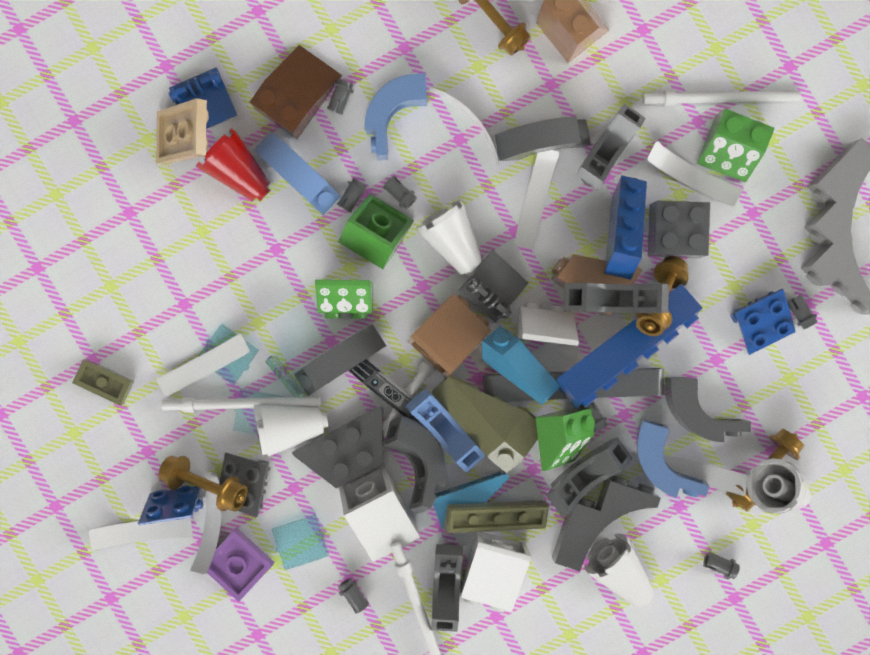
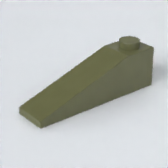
M452 375L447 376L432 391L436 399L486 457L506 473L526 457L538 440L536 418L526 408L519 405L515 407L503 402V398L497 395L492 397L485 394L478 387Z

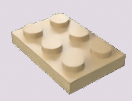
M193 99L157 111L156 164L168 165L206 156L208 139L206 137V123L208 121L207 100Z

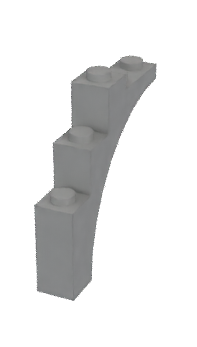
M863 138L850 143L807 187L812 192V197L817 202L826 206L804 227L809 232L810 239L816 244L822 245V247L801 269L807 273L805 276L812 284L816 286L833 284L831 286L832 289L840 296H845L851 302L850 306L854 311L861 315H870V290L859 272L853 253L851 235L853 209L857 195L870 171V145Z

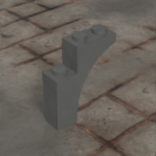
M614 475L613 479L608 478L604 480L596 506H594V501L582 497L570 514L565 515L552 559L555 564L580 572L592 543L609 524L619 517L636 510L658 508L661 497L654 493V488L640 483L638 487L629 485L630 480Z

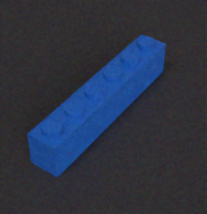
M682 284L669 293L668 310L672 314L673 319L670 327L659 336H648L637 328L636 318L558 377L556 382L560 385V391L575 409L582 404L584 407H587L598 398L596 396L598 391L602 388L608 391L618 382L616 378L624 372L627 376L639 366L637 361L643 357L648 360L659 351L657 347L663 341L669 344L679 335L677 331L685 326L688 329L699 320L697 315L703 307Z

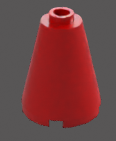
M231 128L229 130L231 136L228 137L224 134L206 152V156H204L206 162L202 164L198 161L196 167L252 202L256 198L261 201L271 191L267 187L271 182L238 133Z

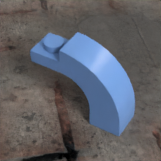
M426 73L408 74L395 78L385 84L371 100L365 116L364 130L366 135H375V137H371V152L376 153L378 160H388L387 128L393 115L407 107L427 106Z
M272 131L253 150L322 215L341 197L326 180Z
M426 388L406 405L409 412L433 434L455 463L466 473L486 456L436 397Z
M642 418L637 433V451L641 466L649 480L658 489L677 498L680 488L683 489L682 492L692 497L698 498L699 494L707 496L710 487L707 481L679 473L666 463L663 450L669 432L668 426Z

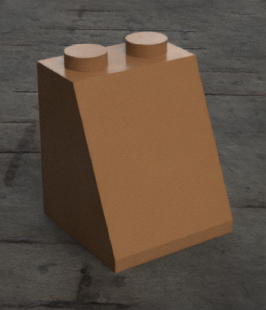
M544 0L536 24L567 63L571 62L609 32V28L586 0Z
M573 254L568 258L563 257L559 259L551 271L554 273L551 280L563 289H565V283L633 284L643 270L637 267L632 279L629 280L605 274V260ZM597 312V313H599L600 315H611V314H612V313H600V312Z
M452 294L407 341L444 377L451 375L491 331L488 327L489 322L481 314L475 315L469 309L470 304L461 295L456 297Z

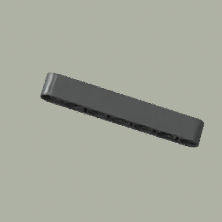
M664 368L635 369L627 376L623 372L616 378L618 382L608 391L602 388L596 393L598 398L665 395ZM566 371L548 373L557 381L558 377ZM501 374L483 375L485 394L492 397L497 395L503 398V402L535 400ZM559 389L548 400L567 398Z

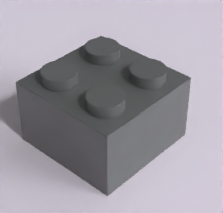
M657 200L651 203L649 206L648 256H677L682 258L709 256L710 202Z

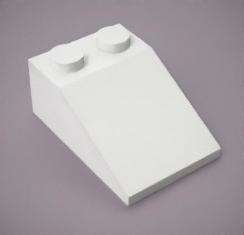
M526 302L525 307L518 308L515 337L578 346L579 338L574 313L564 311V307L552 306L551 310L541 309V304Z

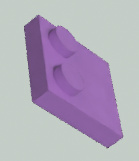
M236 527L215 550L207 574L239 602L275 562Z

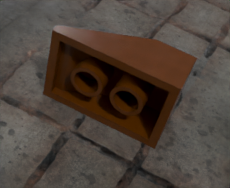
M298 45L264 80L249 103L256 111L298 139L334 89V83L341 79L342 74Z

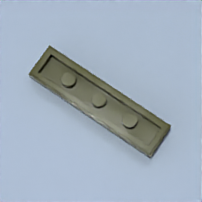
M546 501L447 504L444 529L446 533L545 529L549 504Z

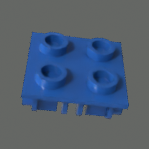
M217 67L169 87L170 92L168 94L176 105L193 99L207 100L208 121L206 129L238 116Z
M784 289L776 292L770 291L768 295L760 299L756 298L754 303L750 301L747 303L748 306L740 309L736 308L734 313L730 314L732 321L739 324L749 355L796 332Z
M183 486L176 490H157L150 493L138 526L192 518L194 512L203 509L202 498L198 499L201 488L197 486Z

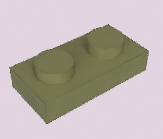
M83 359L72 383L115 404L123 405L134 381L89 359Z

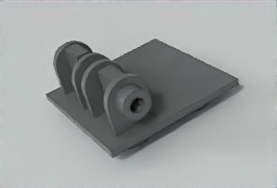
M492 250L461 286L459 291L496 323L499 318L507 319L511 315L510 305L528 285V282Z
M227 452L225 453L219 484L222 485L226 479L235 476L248 489L246 500L238 510L239 512L258 517L260 509H263V494H266L264 486L268 484L265 482V479H267L268 471L271 469L269 461L259 460L257 462Z

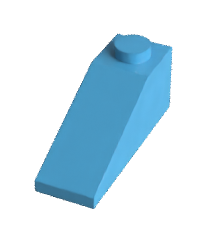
M499 326L482 341V361L541 405L559 390L560 385L521 340L503 327Z
M502 470L435 493L436 499L433 505L442 530L445 524L447 504L485 503L509 479L507 473Z

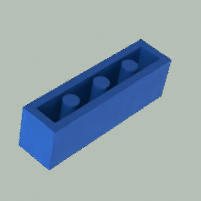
M623 175L619 179L611 202L605 274L631 280L642 259L647 181Z

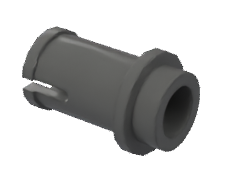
M338 79V82L334 83L335 90L327 109L334 111L337 102H339L336 113L343 115L349 95L354 90H352V83Z
M392 176L383 186L399 202L400 207L404 206L408 209L417 199L414 195L415 192L413 190L409 191L396 176Z
M354 177L351 182H347L349 186L339 202H337V205L350 213L362 193H366L364 190L367 187Z
M802 294L787 302L798 320L797 325L801 326L803 330L818 322L816 319L817 314L811 312Z
M594 401L587 407H584L583 404L579 406L580 409L591 408L592 417L595 421L594 433L608 425L606 423L607 417L603 418Z
M711 551L706 554L703 561V567L723 574L725 579H735L740 570V565L736 563V560L725 559Z
M348 578L338 586L340 590L339 595L345 597L355 614L362 612L369 605V602L357 588V581Z

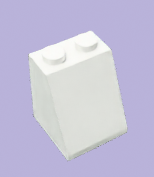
M385 464L339 487L344 517L373 562L388 556L392 552L390 547L392 543L399 541L403 547L410 545L420 538L416 522Z
M475 532L460 588L461 598H464V601L471 605H479V603L490 605L489 608L497 612L512 611L531 560V554L527 545L496 535Z

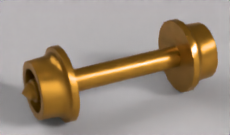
M459 0V3L463 5L470 0ZM474 0L505 36L498 44L499 50L504 49L510 56L524 50L525 45L531 39V36L525 29L526 24L522 22L512 28L489 0Z
M677 256L665 257L662 262L656 265L653 272L658 283L669 284V293L671 289H675L681 284L685 286L689 280L688 264ZM669 310L668 313H636L637 328L648 336L661 335L664 330L670 327L673 320Z
M782 428L776 435H770L769 437L777 448L768 459H782L787 454L798 461L800 458L799 453L805 445L798 439L797 433H790ZM735 485L741 491L744 492L743 488L740 485ZM748 489L745 496L726 492V495L732 500L733 507H741L748 512L756 505L750 499Z
M169 456L162 462L158 477L171 490H176L184 482L209 491L217 495L216 506L220 511L231 510L236 512L243 506L246 500L247 486L240 483L239 479L235 476L229 477L220 485L189 472L190 460L186 456Z

